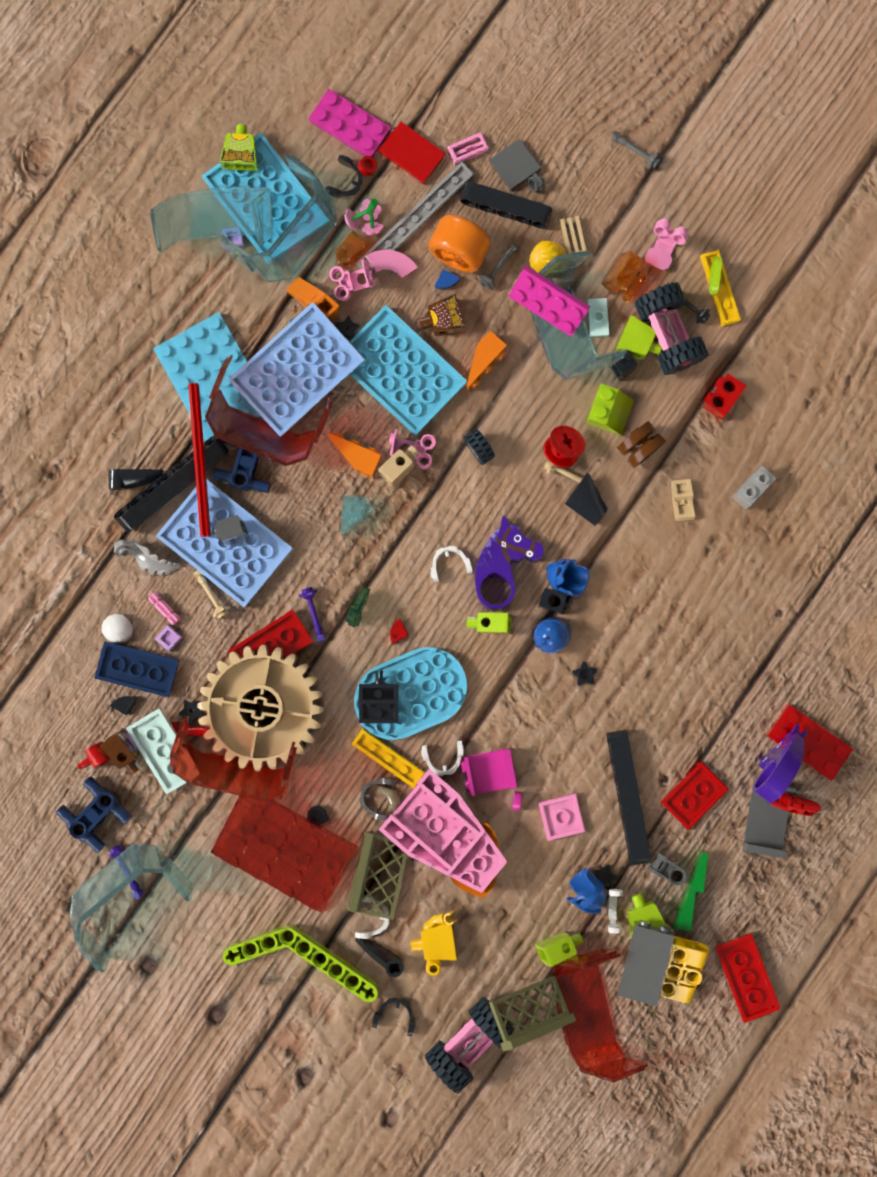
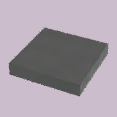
M520 139L489 159V163L510 191L541 170L540 165Z

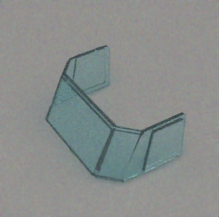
M288 154L285 155L289 169L297 179L314 191V196L269 250L262 253L247 254L220 233L218 235L228 255L250 272L257 273L267 282L291 279L337 224L335 201L315 176L312 169L292 154L290 156Z
M219 185L220 188L200 189L197 192H189L167 198L150 210L157 250L163 253L175 243L190 239L256 235L258 246H262L273 236L270 189L251 187V185L238 187Z
M582 251L556 256L539 274L574 295L572 289L573 271L591 256V252ZM530 311L538 332L536 333L537 339L541 340L548 363H551L553 371L565 380L611 367L624 358V354L627 353L626 350L597 356L584 319L571 337Z
M132 844L72 893L69 917L74 939L80 953L97 971L100 970L103 973L106 970L110 955L84 927L82 922L140 874L162 873L187 902L191 901L193 883L172 859H168L155 845Z

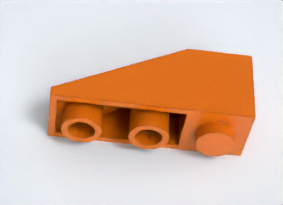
M298 277L286 288V291L305 308L313 302L331 323L340 315L339 305L333 299L302 278Z
M491 331L477 344L466 387L468 391L471 388L475 389L482 381L480 378L484 374L488 375L494 368L493 364L497 360L501 361L507 354L505 352L507 345Z
M334 432V434L328 433L330 441L356 472L373 479L382 459L379 451L372 447H369V449L361 447L362 444L355 440L347 441L344 439L345 436Z

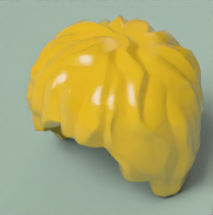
M552 241L539 242L529 256L531 268L540 274L558 275L565 269L567 264L566 249Z

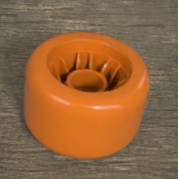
M446 215L440 219L430 238L429 250L435 258L445 265L461 272L473 273L482 265L490 248L491 240L489 235L472 221L456 215Z

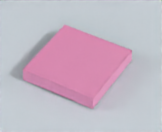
M576 793L538 802L548 841L586 832Z

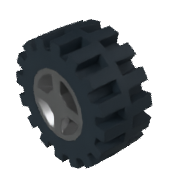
M478 429L464 436L465 443L481 465L495 457L490 444Z

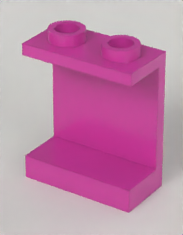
M509 748L465 756L464 761L461 762L462 772L467 773L468 780L464 781L466 792H470L471 796L506 788H517Z

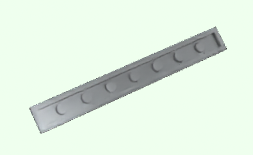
M461 161L367 251L355 265L359 269H363L362 260L364 259L371 266L365 256L378 250L398 251L465 186L466 182H470L475 177V174Z

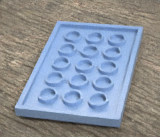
M312 302L228 380L281 437L365 359Z
M207 480L211 536H200L197 489L195 488L158 532L156 537L246 608L291 553L293 548ZM238 515L244 520L249 538L226 545L220 539H217L214 528H217L215 522Z

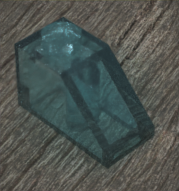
M343 496L341 536H346L366 519V514H370L371 503H367V497Z

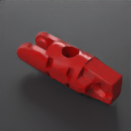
M783 793L780 798L770 804L781 810L808 817L821 810V805L817 802L788 793Z

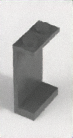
M790 784L784 793H796L797 789L792 788ZM753 790L751 792L742 850L786 859L787 851L783 850L789 812L770 805Z
M634 921L633 934L621 982L617 990L618 996L657 1007L674 940V932L669 927L659 925L658 928L651 926V923L648 921Z

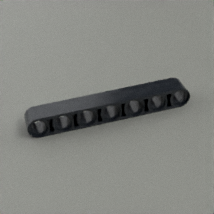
M217 435L211 436L204 442L206 471L222 460L229 452V449ZM194 451L115 513L114 519L126 532L134 530L196 480Z
M626 729L607 732V743L631 866L650 863V851Z

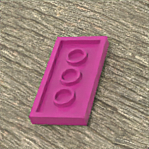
M331 89L326 91L308 118L310 123L363 156L373 157L391 131L390 126Z
M527 265L523 268L508 296L571 337L591 307Z

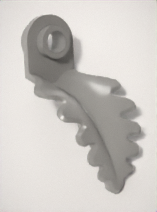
M122 539L114 545L116 556H135L139 568L142 571L148 569L150 575H154L155 571H157L159 576H163V572L168 575L170 571L174 572L181 566L180 563L167 562L166 559H159V556L156 554H150L149 549L140 545L137 540L128 541Z

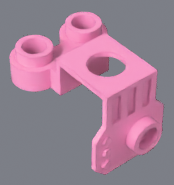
M660 219L654 227V232L659 237L654 247L648 249L644 259L646 263L664 271L669 269L673 260L671 253L675 245L685 244L688 238V230L684 227L672 230L667 219Z
M362 260L363 269L357 271H345L338 266L330 270V278L339 283V286L334 290V295L338 300L346 301L350 298L351 291L376 285L372 268L366 260ZM338 272L342 273V276L340 278L336 277V274ZM361 273L365 274V284L358 283L357 278ZM343 290L346 291V295L344 297L341 296V292Z
M395 429L394 434L391 433L389 445H392L390 456L396 453L402 444H408L409 446L412 445L419 452L413 460H417L420 468L427 469L431 466L432 458L426 451L432 450L436 445V440L432 435L426 434L421 440L410 441L398 438L397 429ZM430 440L432 442L431 446H426L424 444L425 441ZM427 459L428 463L426 465H423L421 463V460Z

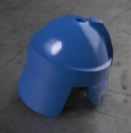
M563 558L549 563L545 568L547 579L555 591L573 597H579L584 593L590 577L587 567L575 564L576 560Z
M555 616L540 622L534 631L535 646L546 653L561 651L571 640L569 624L562 618Z
M586 867L578 872L569 882L570 887L576 892L578 897H567L566 899L586 913L598 914L606 902L604 884Z

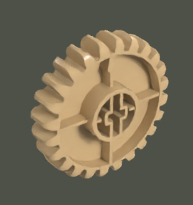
M261 645L257 655L252 647L246 646L243 651L244 658L237 652H230V665L224 661H218L216 665L220 674L208 673L206 675L207 679L213 684L212 687L200 688V693L208 697L207 701L197 704L198 709L207 711V715L198 720L199 724L210 725V729L206 731L204 738L211 739L215 737L217 739L212 749L214 752H218L225 748L227 750L225 754L226 762H230L238 756V764L241 769L245 768L251 760L253 761L255 771H260L265 761H267L268 766L272 770L277 769L279 757L286 764L292 763L293 755L291 750L299 755H303L306 750L301 741L313 743L315 736L309 729H318L322 726L319 720L313 718L314 714L322 713L325 709L323 706L314 704V700L323 696L322 691L311 690V687L318 681V678L316 676L305 678L304 675L308 671L309 665L302 664L296 668V654H290L283 660L284 653L280 647H277L271 656L267 645ZM257 689H261L260 694L262 695L270 691L276 697L278 703L271 702V698L267 696H257L254 699L247 698V696ZM261 700H264V706L279 708V712L264 711L259 715L258 709L246 708L244 704L245 702L259 704ZM245 712L252 713L251 717L258 721H255V724H253L247 718ZM268 716L276 717L270 725L261 726L262 719L268 718Z

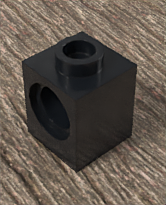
M628 350L615 357L609 364V367L619 381L635 371L638 363Z
M544 588L538 608L561 614L562 610L566 611L569 600L566 599L567 594ZM554 596L559 599L557 607L550 605V597Z

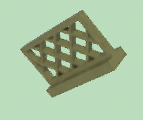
M369 832L363 833L346 909L350 912L394 920L408 855L403 851L401 855L396 857L391 849L396 844L392 843L389 845L387 841H392L386 836ZM376 839L383 840L387 845L379 853L374 847ZM389 849L395 859L385 865L380 855ZM378 857L383 867L373 872L370 862ZM396 861L400 866V870L392 876L387 867ZM385 869L390 878L380 884L375 875ZM374 877L379 886L369 892L365 886L366 881ZM393 881L396 886L395 892L388 896L383 886ZM381 888L386 898L376 904L371 894ZM369 896L374 906L368 910L361 909L362 900ZM388 900L391 905L390 914L382 913L378 906Z
M555 976L489 1002L503 1039V1043H501L503 1052L514 1049L576 1021L574 1013L570 1014ZM548 982L551 983L553 988L552 995L544 991ZM532 989L539 993L537 1001L529 998ZM515 996L523 999L521 1008L513 1005ZM543 996L550 999L548 1008L540 1004ZM500 1002L507 1006L505 1015L501 1014L498 1010L497 1004ZM527 1002L535 1006L532 1015L525 1011ZM554 1002L559 1004L562 1013L557 1014L552 1011ZM511 1008L519 1012L517 1021L509 1018ZM539 1009L546 1012L544 1021L536 1017ZM523 1015L531 1019L528 1028L520 1024ZM507 1022L515 1026L513 1034L509 1036L505 1028Z

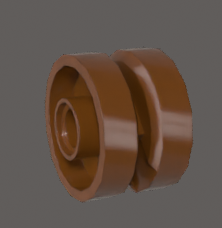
M650 421L632 431L617 447L622 455L634 452L628 458V462L633 468L644 462L666 442L661 434H656L654 437L651 436L655 431V427Z

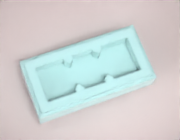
M607 298L588 299L587 304L591 306L588 310L590 338L608 337Z

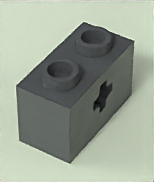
M238 515L215 522L217 527L214 528L217 539H220L226 545L249 538L244 520Z

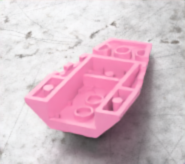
M430 769L419 780L417 786L398 809L378 829L408 856L481 893L507 863V860L460 794Z

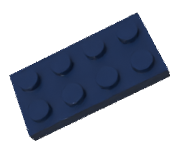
M104 641L94 679L170 698L180 660Z

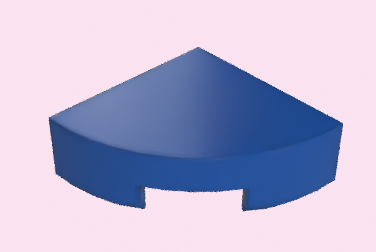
M443 269L435 284V288L445 289L455 286L459 282L460 277Z

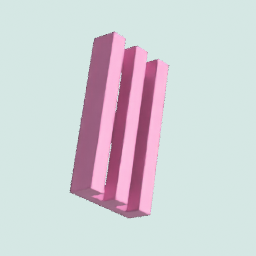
M482 132L448 146L447 150L450 152L454 165H458L461 161H467L489 151V147ZM479 139L481 140L480 142H477V143H475V144H473V145H469V146L465 147L464 149H461V150H459V151H457V152H454V150H456V149H458V148H460V147H463V146H465V145H467V144H470V143H472V142H474V141H476V140H479Z

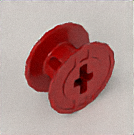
M560 425L552 430L550 437L544 442L543 451L548 461L561 468H568L577 462L578 456H581L585 451L586 444L583 436L576 429Z

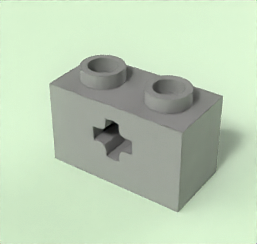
M760 466L731 497L744 509H747L776 478L767 469Z

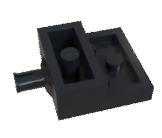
M375 670V682L359 684V723H398L399 684L383 682V670H380V678L379 670Z

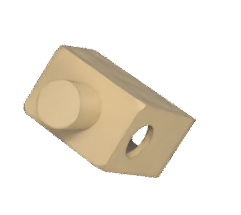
M412 445L405 452L399 449L378 469L380 476L394 488L414 467L412 460L419 452ZM400 461L405 462L402 466L397 465Z

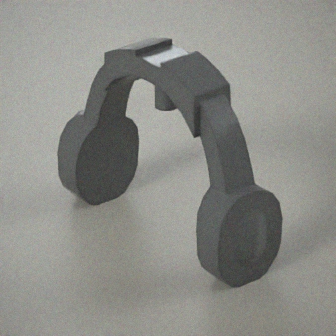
M381 777L380 780H374L365 784L361 789V797L359 799L360 805L368 813L372 814L373 818L387 820L389 815L373 811L365 801V797L370 798V794L366 793L370 786L374 784H396L394 779Z

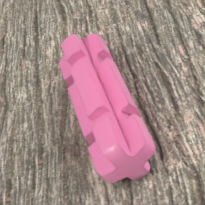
M153 593L148 598L152 604H155L159 612L168 618L167 620L172 625L180 620V617L173 613V609L164 600H161L158 593Z

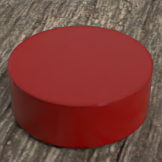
M371 156L362 157L358 163L360 173L365 176H372L378 167L376 160Z

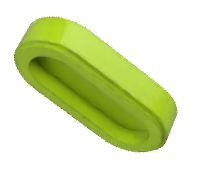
M714 257L712 260L708 289L709 294L717 295L719 290L722 257Z

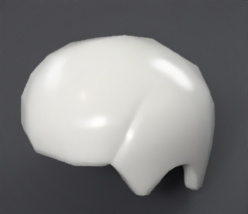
M115 613L109 615L103 621L102 633L110 642L122 644L132 637L133 625L127 617Z

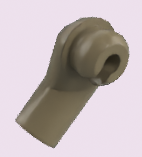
M381 784L377 793L386 796L389 802V809L396 811L401 804L398 792Z

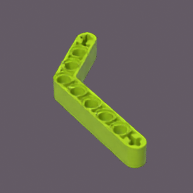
M292 924L233 943L223 952L224 962L228 965H235L287 947L363 1001L373 1002L378 996L379 987L374 980ZM287 930L291 931L294 938L286 939L284 932ZM272 937L275 940V945L269 946L265 939ZM307 942L310 949L307 951L302 950L300 943ZM247 944H254L256 952H250L247 949ZM242 950V952L238 953L235 958L234 956L229 955L231 951L233 953H236ZM323 953L326 956V960L323 962L318 961L316 954ZM335 964L340 965L342 972H334L332 966ZM356 976L359 982L351 984L348 978ZM362 981H363V982H364V985L361 987V990H360L359 988H360L361 983H362ZM372 988L373 992L369 993V995L366 994V990Z

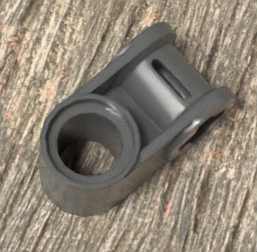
M657 852V857L647 869L674 885L684 884L687 879L686 872L670 859ZM676 870L681 872L679 880L672 879V873Z

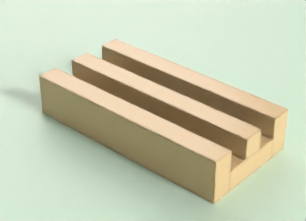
M575 216V218L570 217L566 220L560 219L567 257L586 254L587 250L579 216ZM573 223L576 225L581 250L578 249ZM566 224L569 225L570 234L574 247L573 252H571L568 234L566 230Z

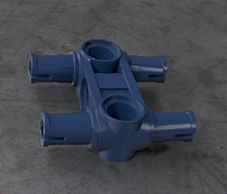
M225 432L223 443L238 446V455L231 472L215 468L212 478L227 482L230 487L242 491L256 490L268 494L271 483L255 479V472L260 455L264 453L279 457L281 446L266 443L264 439L253 434H242L241 436ZM250 441H256L257 444L254 448H248ZM239 477H246V482L243 485L237 484Z
M90 776L82 785L94 795L92 802L77 816L65 805H62L55 813L67 824L66 827L73 838L83 843L86 842L96 853H99L105 847V844L94 834V830L111 813L123 824H126L133 816L121 805V800L114 791H110L107 787H102ZM106 795L111 798L110 805H106L104 802ZM78 824L83 825V834L77 831Z

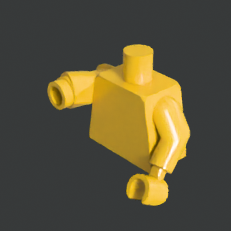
M454 910L447 914L432 916L424 923L421 929V938L410 940L412 952L424 951V958L427 960L426 972L429 975L434 976L441 972V960H457L452 924L457 919L453 920L451 918V915L455 913Z

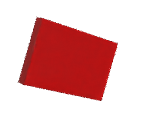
M401 121L378 150L381 155L423 185L445 157V153Z
M700 761L660 803L689 830L729 789Z

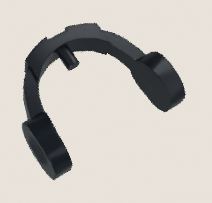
M339 155L337 161L353 169L358 177V182L352 181V184L356 186L348 191H341L337 188L326 186L325 193L336 198L339 196L355 195L360 190L363 179L358 167L353 164V160L347 156Z
M396 997L388 998L380 1006L379 1010L375 1011L372 1019V1028H377L378 1020L385 1006L390 1003H396L395 1008L399 1009L400 1004H402L409 1013L407 1036L412 1037L415 1029V1020H413L409 1003L404 999H397Z

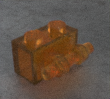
M632 250L621 253L601 284L613 295L625 293L622 299L625 302H629L636 295L639 285L643 284L646 279L645 276L648 270L641 268L645 262Z

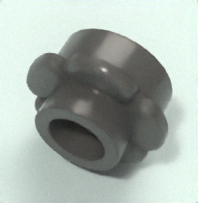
M534 173L528 179V185L533 192H541L543 190L545 182L541 175L538 176V174Z

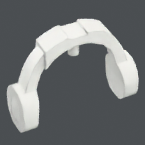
M448 546L437 550L433 558V567L430 568L434 583L439 582L436 563L439 556L445 553L446 557L449 556V552H455L460 555L466 566L467 573L471 574L473 571L469 558H466L463 552L455 546Z
M462 740L457 741V761L448 770L446 765L443 766V770H439L431 764L427 745H422L421 753L423 760L427 762L429 768L436 775H451L456 772L460 765L461 756H464V747Z
M609 889L608 916L610 925H608V932L622 933V927L616 923L617 896H623V890Z
M369 896L362 900V902L373 903ZM383 903L379 905L385 914H389L387 906ZM380 917V920H384L381 927L374 931H355V937L370 939L371 936L387 929L389 919Z

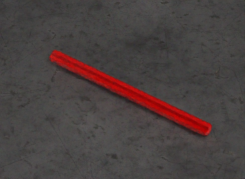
M189 383L200 536L209 537L211 536L200 390L198 383Z

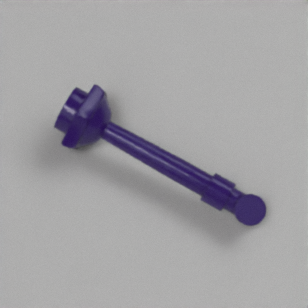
M312 587L302 589V594H299V597L308 600L315 627L314 630L317 634V642L325 641V636L322 633L323 630L312 600L317 593V589L313 590Z
M119 844L109 850L110 854L108 857L119 860L130 883V887L134 890V898L139 899L144 895V891L139 889L137 881H135L122 857L126 847H121Z

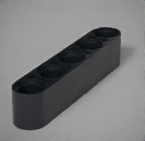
M474 182L465 183L460 202L466 206L540 229L547 228L553 211L548 205Z

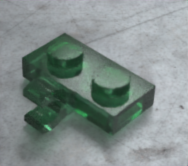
M363 587L361 593L356 594L353 602L355 606H350L346 618L349 626L356 627L360 625L362 612L367 604L371 589Z

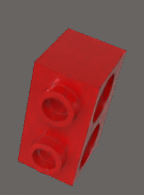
M729 373L724 378L722 376L719 377L714 384L717 387L713 393L710 391L703 400L706 403L702 408L720 420L726 416L746 388L745 384ZM724 385H730L732 392L726 391ZM713 400H719L722 406L716 407Z

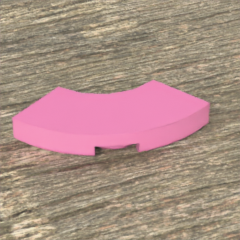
M378 250L365 256L375 272L391 270L401 278L418 268L409 257L394 250Z

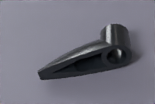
M110 469L108 470V489L125 490L146 485L161 477L164 470Z
M355 939L357 944L373 960L386 969L390 977H398L402 974L404 962L398 955L371 940ZM395 963H398L399 969L395 968L394 970H392V965L390 964L394 965Z

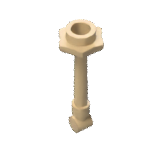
M548 460L544 466L546 474L556 470L579 483L583 479L561 467L555 466Z
M198 570L194 571V576L198 579V582L216 607L213 618L218 617L221 620L227 617L230 607L220 606L207 584L206 578Z

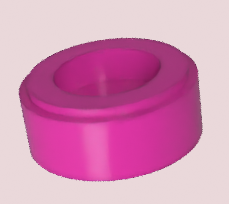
M514 791L511 810L519 811L522 803V793Z

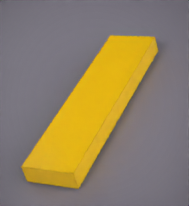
M719 250L701 254L700 256L708 285L712 260L714 257H721ZM723 260L719 290L717 295H712L722 327L741 321Z
M363 728L352 742L353 746L412 788L417 786L419 780L426 773Z

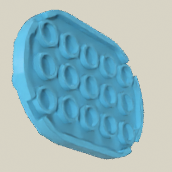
M425 647L413 650L372 668L362 677L359 684L375 682V670H379V678L380 670H383V682L399 684L398 723L361 724L366 730L377 737L387 740H398L448 720L457 713L466 696L467 680L462 666L448 652L437 648ZM359 684L357 686L354 696V706L358 719Z

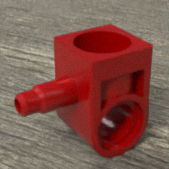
M99 742L84 751L88 758L77 765L78 769L81 770L91 764L93 768H98L112 761L100 746L103 742Z

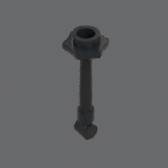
M686 299L684 305L697 314L696 323L702 322L704 324L711 316L709 314L710 309L699 310Z

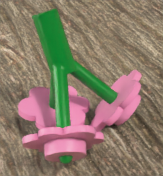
M365 199L362 202L363 207L360 208V213L357 215L351 209H346L344 217L350 228L357 230L360 225L358 218L363 216L364 220H370L362 228V231L366 232L367 235H376L384 229L383 224L374 222L378 217L377 215L382 211L376 199L371 201Z

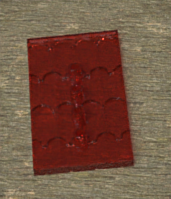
M244 786L210 853L235 868L238 867L256 879L264 881L290 898H294L321 913L327 907L358 846L251 787Z

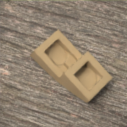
M691 479L671 481L675 521L694 520L696 516L692 500L694 495Z

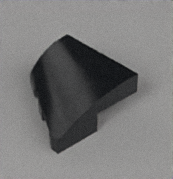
M589 473L585 475L565 502V505L594 526L598 524L608 510Z

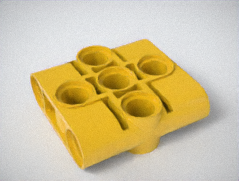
M674 936L661 988V997L683 1003L692 1002L697 985L702 981V971L710 951L706 945Z

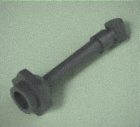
M615 131L611 138L613 142H619L622 146H626L647 159L648 169L657 167L661 160L659 158L660 153L648 155L627 141L628 139L623 136L621 137L620 132Z
M514 242L509 246V249L504 253L503 258L490 275L479 276L480 284L485 289L495 288L494 276L519 248Z

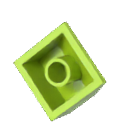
M600 384L586 424L622 436L634 400L619 389Z

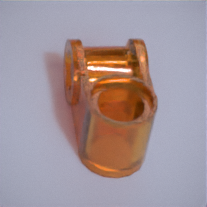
M352 231L335 251L337 265L343 269L351 267L358 257L366 251L369 243L355 231Z

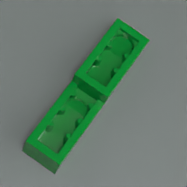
M699 850L672 925L676 930L691 931L695 894L696 892L704 893L708 853Z

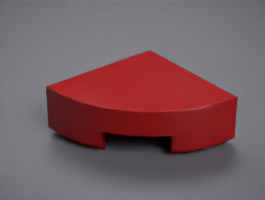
M398 619L391 628L390 640L392 644L409 636L401 619Z

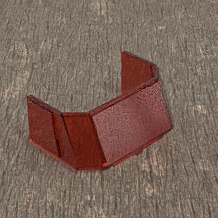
M230 355L229 358L226 357L209 399H211L205 415L214 436L283 466L307 460L314 443L317 444L330 414L333 403L331 402V397H328L314 430L301 434L287 431L280 437L266 421L228 405L221 387L233 355Z
M185 716V719L181 720L170 752V767H173L175 775L188 784L263 802L282 799L283 794L287 793L296 760V742L292 741L285 768L272 770L264 765L260 771H255L253 763L250 762L245 768L241 769L238 764V756L232 761L226 762L225 756L214 753H202L188 743L189 716Z
M600 948L573 956L554 965L552 976L556 977L569 1013H574L576 1018L575 1022L562 1027L565 1043L568 1045L572 1058L582 1073L606 1081L616 1082L645 1070L648 1064L626 1057L616 1041L598 964L618 958L621 954L616 950ZM556 1003L558 1010L557 1014L562 1013L559 1004Z

